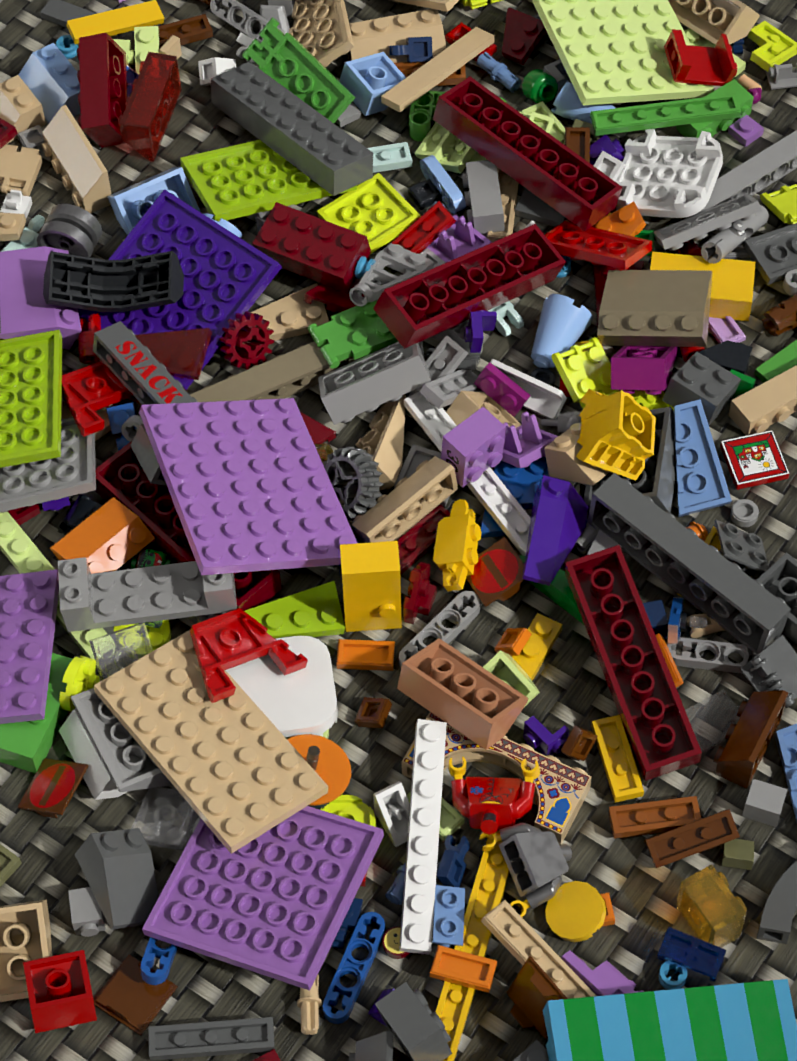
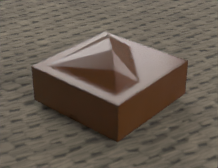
M364 697L355 718V723L358 727L383 728L392 703L389 699Z
M574 725L561 751L568 756L584 761L598 736L591 731Z

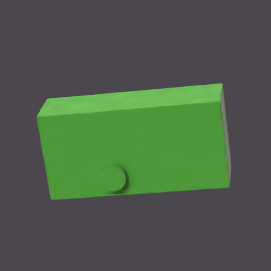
M52 653L44 720L0 724V762L36 774L68 711L61 708L59 696L60 691L66 692L67 683L62 682L68 665L73 659Z

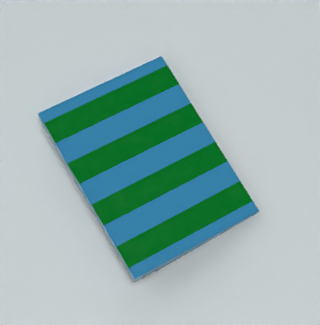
M788 979L547 1001L543 1009L548 1036L546 1048L549 1061H797V1024Z

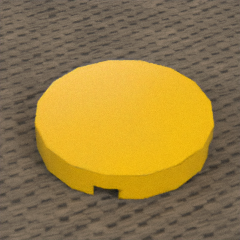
M573 881L565 883L559 887L555 896L548 900L545 909L546 921L551 930L565 941L580 942L588 940L604 924L606 916L605 901L598 890L586 882Z

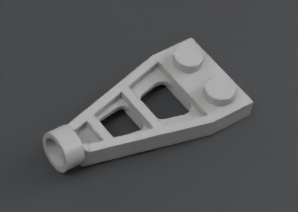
M390 243L374 258L376 262L371 265L369 271L365 272L360 282L350 290V299L355 305L360 307L368 302L378 300L383 290L433 269L435 261L425 258L422 254L404 249L400 245ZM387 266L404 274L395 276L383 269ZM373 279H376V280H378V281H380V282H383V283H385V284L382 285V286H380V285L375 284V283H373V282H371V281H372Z

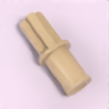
M317 975L310 990L300 987V999L297 1001V1006L301 1008V1032L305 1035H315L319 1029L318 1008L322 1005V1000L318 995L319 975Z

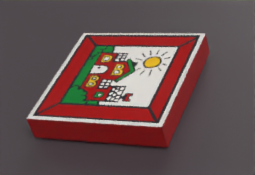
M772 430L721 441L720 448L736 490L789 478V471Z

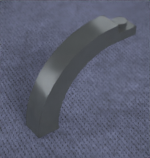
M797 861L784 872L773 887L761 916L756 939L787 944L791 932L792 919L797 910Z

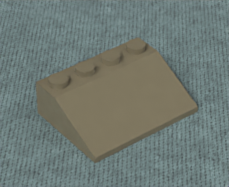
M608 270L599 310L597 332L602 345L707 347L713 272L711 270Z

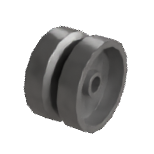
M58 204L52 208L37 237L38 247L46 246L68 250L69 254L90 257L102 235V228L98 220L88 211L71 204Z

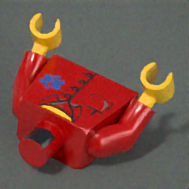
M451 757L449 760V773L454 777V780L451 781L453 806L463 817L469 818L471 828L481 829L485 834H494L498 829L513 826L516 819H520L532 808L536 785L533 783V780L540 775L537 760L532 770H527L526 759L522 760L521 769L525 777L524 781H522V778L466 777V780H464L466 759L462 757V767L456 768L452 765Z

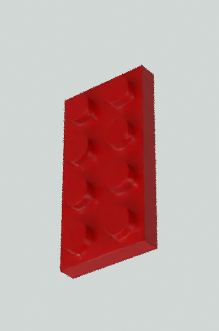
M567 221L562 222L545 234L560 255L568 256L573 260L589 261L594 265L610 266L620 271L628 269L652 251L651 240L594 227L583 231L574 223Z

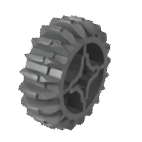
M355 447L339 448L334 453L328 454V460L322 463L347 520L354 521L357 515H364L378 503L376 498L382 496L379 487L384 485L379 481V477L383 473L377 471L379 463L373 461V455L366 453V450Z

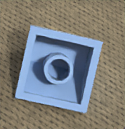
M384 52L345 62L339 82L356 97L353 102L367 116L388 108V106L381 103V96L406 77Z

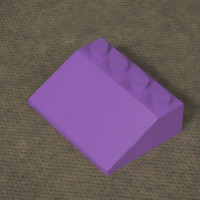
M42 246L0 252L1 339L60 330L62 349L70 350L81 332L78 308L46 304L43 296L44 273L48 255L51 251L69 254L68 250Z

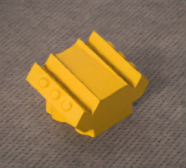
M588 389L580 400L586 406L579 414L581 417V433L577 443L583 447L576 457L593 467H600L607 472L611 471L618 476L622 475L636 481L645 468V459L654 455L656 417L652 415L647 407L638 404L631 394L625 393L622 390L611 395H605Z

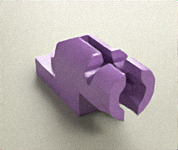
M570 950L561 957L596 996L644 992L643 990L634 991L636 984L627 979L608 961L591 970L583 960L579 959Z

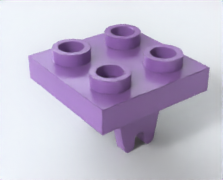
M455 214L453 217L456 222L446 231L443 230L439 237L426 248L446 263L492 242L474 229L470 221L466 223L464 216L459 217Z
M527 411L521 414V426L515 428L514 425L509 427L507 422L503 423L506 431L501 461L517 468L528 467L533 461L545 457L544 448L558 437L539 429L536 416L534 414L529 416Z

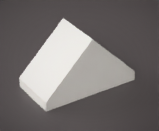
M398 781L373 794L374 813L395 847L407 842L410 803L403 785Z

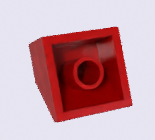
M84 950L23 962L35 1033L97 1021Z

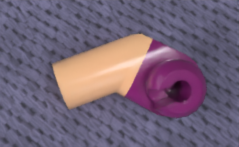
M741 75L737 82L754 97L752 104L758 103L761 100V85L747 75Z

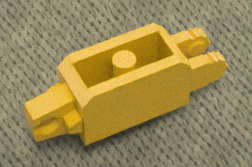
M463 499L454 501L450 517H444L438 523L433 561L443 573V586L447 591L463 590L466 576L473 575L474 564L478 562L477 547L478 541L481 539V528L475 523L476 514L472 509H468V503Z

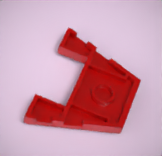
M102 361L62 375V394L83 437L104 429V420L95 411L111 404L119 403L132 396L134 397Z
M241 608L191 626L190 635L211 703L233 696L235 693V685L224 672L227 669L269 655L285 676L306 668L308 660L301 653L297 656L289 650V644L282 639L276 640L267 633L268 629Z

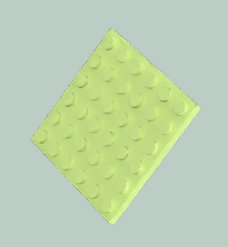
M532 0L583 106L705 97L715 90L713 85L674 82L664 45L672 29L682 30L685 44L691 45L668 0Z

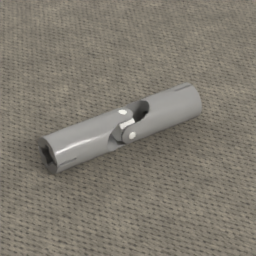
M760 205L761 211L756 212L754 218L746 221L739 219L734 221L733 226L719 231L702 246L701 254L703 258L713 264L721 261L746 238L750 237L767 223L769 219L767 209Z

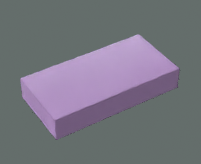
M726 316L725 319L709 317L708 329L718 343L727 340L740 343L746 340L745 334L731 316Z

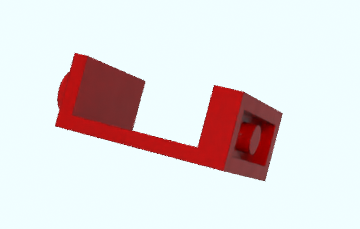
M672 29L664 49L674 82L723 86L736 76L737 63L734 61L732 47L729 45L726 34H721L715 48L691 46L685 44L682 30Z

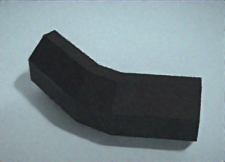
M51 251L48 255L44 273L43 296L46 304L98 312H128L176 303L183 295L184 274L178 257L173 251L125 260H102Z

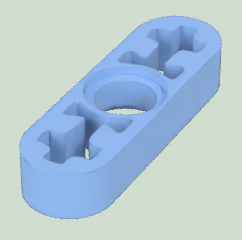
M430 155L421 159L420 167L426 179L430 178L442 194V201L449 211L455 214L466 209L463 194L436 157Z

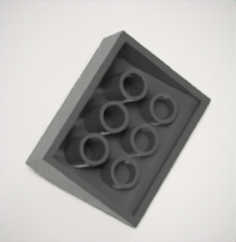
M671 407L650 410L652 415L656 417L654 455L645 459V468L636 481L622 475L619 477L627 479L636 490L643 495L649 496L662 510L671 512L676 478L674 413ZM613 472L608 473L594 486L586 484L584 502L588 505V510L590 509L593 492H595L613 474Z

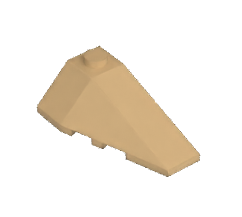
M405 394L397 401L383 403L369 424L372 430L356 443L358 448L366 450V453L373 455V461L379 463L377 471L383 473L379 477V481L384 484L379 487V491L385 488L390 489L395 485L402 467L406 409L404 406Z

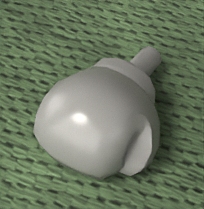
M574 411L558 414V420L542 419L541 426H558V432L564 433L571 425L581 423V417L579 416L581 412Z

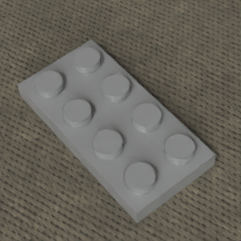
M747 193L653 233L656 241L664 250L669 249V251H673L684 246L683 242L691 239L697 241L707 237V233L712 230H725L731 227V223L734 221L752 219L756 216V212L761 211L758 200Z

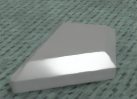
M260 5V16L268 21L272 17L280 23L278 27L285 34L289 33V24L284 6Z

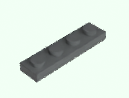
M273 1017L148 1027L150 1061L269 1052L275 1049Z

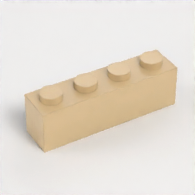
M797 365L731 400L729 417L746 436L762 433L770 425L778 421H785L792 413L797 411Z

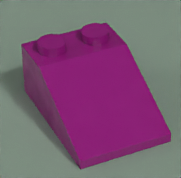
M623 346L611 357V389L622 390L629 394L635 393V390H645V394L649 395L661 394V391H665L669 385L677 347Z

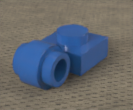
M134 402L106 408L112 434L121 433V428L130 416L137 415ZM123 434L121 438L116 439L118 451L130 442Z

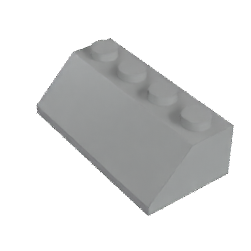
M397 342L318 377L321 400L335 425L340 422H349L360 413L372 412L385 402L397 401L403 394L412 390L419 391L424 384L431 382V377L418 343L404 349Z

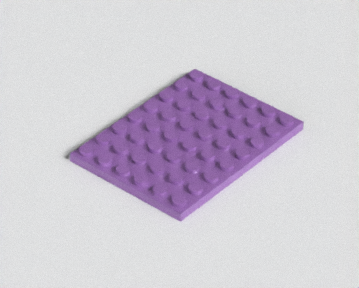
M294 398L141 405L139 414L201 575L341 565L340 545L357 544Z

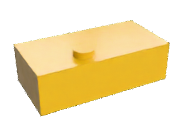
M652 251L650 270H711L713 272L709 317L725 319L726 316H731L734 320L749 321L756 262L723 258L718 263L713 264L709 263L708 260L706 261L703 256Z
M398 541L340 545L346 632L402 628Z

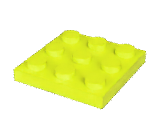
M380 173L358 185L357 190L348 191L317 211L320 219L367 236L371 253L397 238L421 217Z

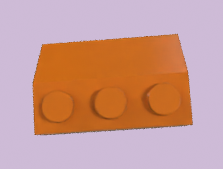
M112 497L51 546L50 549L58 560L86 557L91 574L116 571L154 540L155 537L139 516Z

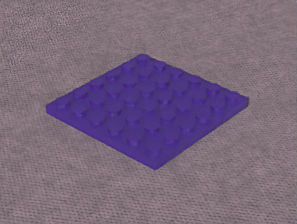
M164 189L109 260H125L173 251L178 257L184 274V287L181 298L173 304L128 312H98L78 309L79 317L85 318L88 322L90 315L98 313L101 317V330L121 321L128 329L133 331L143 346L149 348L157 361L164 364L170 375L175 380H178L183 388L187 390L223 344L222 341H219V338L225 337L226 333L222 331V328H229L228 319L236 320V313L244 315L245 311L251 308L282 267L277 261Z

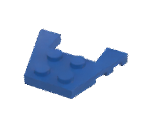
M546 457L533 461L525 468H517L504 461H500L494 467V473L522 508L532 509L534 495L543 475L549 476ZM485 509L481 525V538L505 536L503 530Z

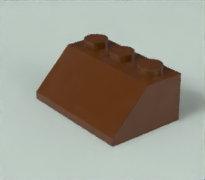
M784 690L753 692L748 702L742 701L737 712V716L740 718L737 724L731 723L725 736L728 742L725 748L719 747L713 762L717 763L715 775L746 789L748 788L782 719L789 692Z

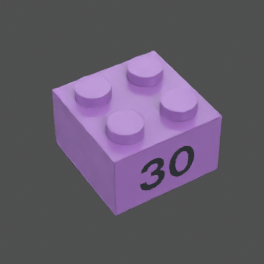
M484 407L443 436L441 459L455 468L457 483L462 488L469 482L477 481L490 466L495 467L503 458L506 427Z

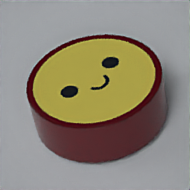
M398 926L390 928L383 936V949L389 957L394 959H402L410 954V952L399 951L401 927Z

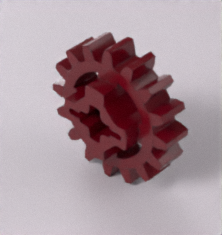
M245 311L244 315L236 313V320L228 319L229 328H222V331L226 334L225 337L219 338V341L225 343L220 348V351L227 353L224 359L231 362V365L248 370L250 366L258 365V360L266 361L264 354L272 352L268 346L275 341L270 339L269 335L274 333V331L267 328L270 322L264 320L262 315Z

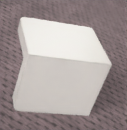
M214 57L198 61L200 85L209 86L211 85V78L236 68V59Z

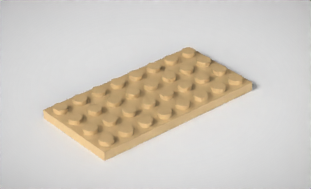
M189 630L95 684L94 692L232 854L327 794L329 786L226 670L224 672L236 687L233 696L211 703Z

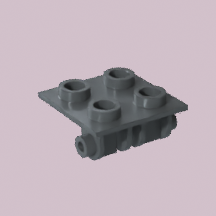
M718 520L714 521L721 545L719 552L723 557L739 565L742 571L752 579H758L769 569L763 542L759 536L754 533L744 532L733 524H725Z
M781 635L740 668V670L757 692L777 690L789 692L785 708H788L795 702L794 699L797 698V653L785 637Z

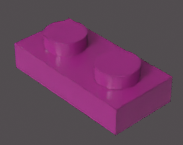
M491 362L485 366L473 383L513 417L519 413L531 396Z

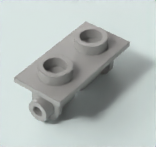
M797 63L796 67H793L792 64H774L773 67L769 68V72L766 71L771 90L797 87Z

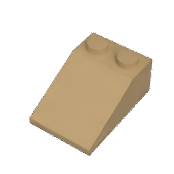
M47 899L0 906V1002L29 998L23 962L52 956Z

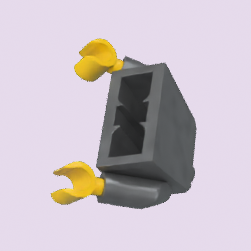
M519 823L499 829L500 833L489 835L482 832L479 840L490 838L493 842L482 847L484 852L493 851L496 843L503 841L499 844L510 874L520 897L526 896L524 901L515 900L510 903L511 907L513 905L520 907L521 917L526 914L528 908L532 907L534 909L555 896L562 884L561 875L568 872L569 869L566 861H570L572 858L571 848L567 844L559 845L553 832H542L539 828L526 823Z

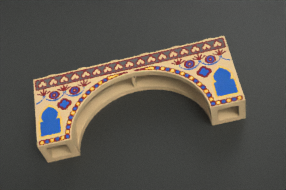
M431 712L426 720L444 722ZM449 724L446 725L443 770L449 768L451 757L452 765L462 763V757H464L466 762H485L500 766L524 781L525 777L521 769L522 760L526 759L527 770H532L537 760L540 775L533 780V783L536 784L534 798L538 809L534 827L539 828L542 832H553L559 845H561L590 791L592 776H589L581 768H572L561 763L554 756L542 755L527 744L513 742L507 736H504L485 750ZM415 739L402 760V775L411 779Z

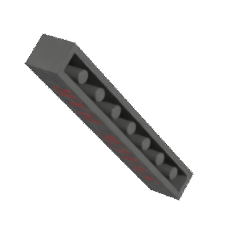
M121 321L94 333L93 352L142 405L198 402L184 390L182 384L170 375L164 364L159 363L151 354L149 348L143 346L133 331L128 329Z

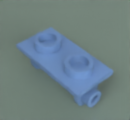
M436 885L432 943L451 948L453 945L463 946L465 888Z

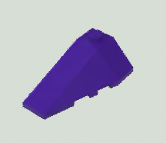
M543 475L533 500L522 579L550 586L586 527L588 505L568 481Z

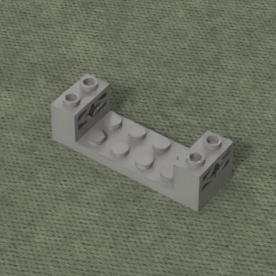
M86 557L58 561L60 611L68 632L224 613L237 609L234 573L201 575L196 561L91 574Z

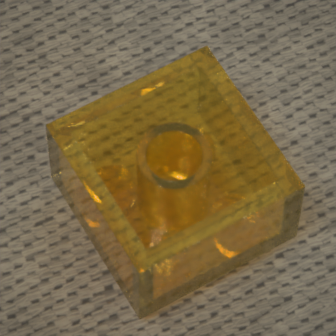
M711 864L681 881L676 907L709 955L740 938L747 910L741 898L735 897L730 891L729 883L722 872H717Z

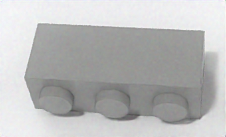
M488 160L466 162L467 173H462L463 188L469 189V191H464L466 206H471V209L467 210L468 222L470 221L474 229L481 234L488 231H505L497 166Z

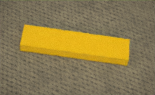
M152 0L68 20L66 26L74 44H79L80 37L101 33L113 36L134 31V27L163 24L165 18L157 1Z

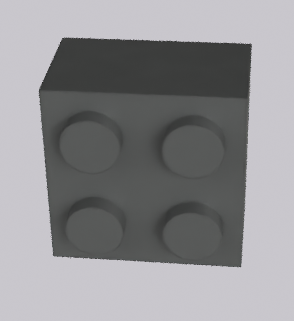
M696 352L671 378L662 401L674 407L701 399L708 425H710L731 402L741 379L706 356Z
M405 982L375 1003L388 1030L393 1031V1037L411 1061H443L452 1054L447 1044L451 1041V1038L444 1029L445 1025L435 1011L431 1012L427 1006L428 1002L418 988L412 991Z

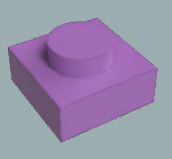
M746 115L730 125L728 133L746 147L763 135L764 128Z

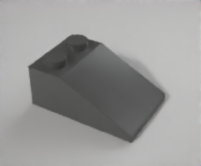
M140 829L91 833L75 853V857L110 929L144 925L159 897L152 853Z

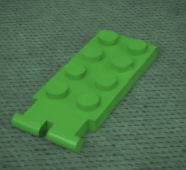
M272 17L259 33L264 40L260 42L255 38L242 56L248 61L252 58L259 65L258 68L332 123H335L356 97L290 33L284 34L277 28L280 23Z
M378 300L368 302L362 307L355 306L331 316L330 322L317 326L315 323L308 326L307 329L317 346L321 347L320 351L330 368L338 367L340 361L349 357H353L356 360L398 342L373 309Z

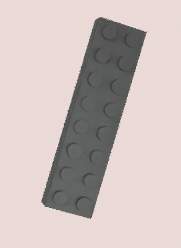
M251 62L244 63L239 67L211 78V101L213 105L331 195L335 196L373 178L372 151Z
M613 473L593 492L587 522L621 545L623 551L697 609L716 621L720 627L747 646L752 652L758 655L781 636L791 610L782 598L771 594L764 588L761 582L745 574L739 565L723 557L714 546L706 544L692 529L680 524L670 512L658 507L649 496L643 495L636 490L627 479Z

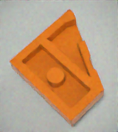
M633 201L604 217L592 227L635 237L643 230L646 223Z

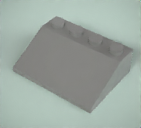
M94 688L71 696V700L119 792L173 785L94 692Z

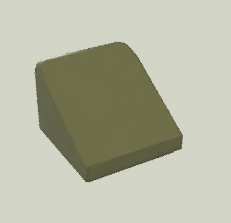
M734 839L724 843L722 866L752 870L754 863V841Z

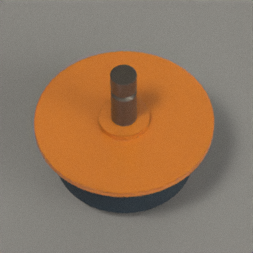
M304 734L287 739L329 786L327 794L308 805L319 810L323 809L329 802L341 796L349 785L351 765L346 753L333 741L318 735Z

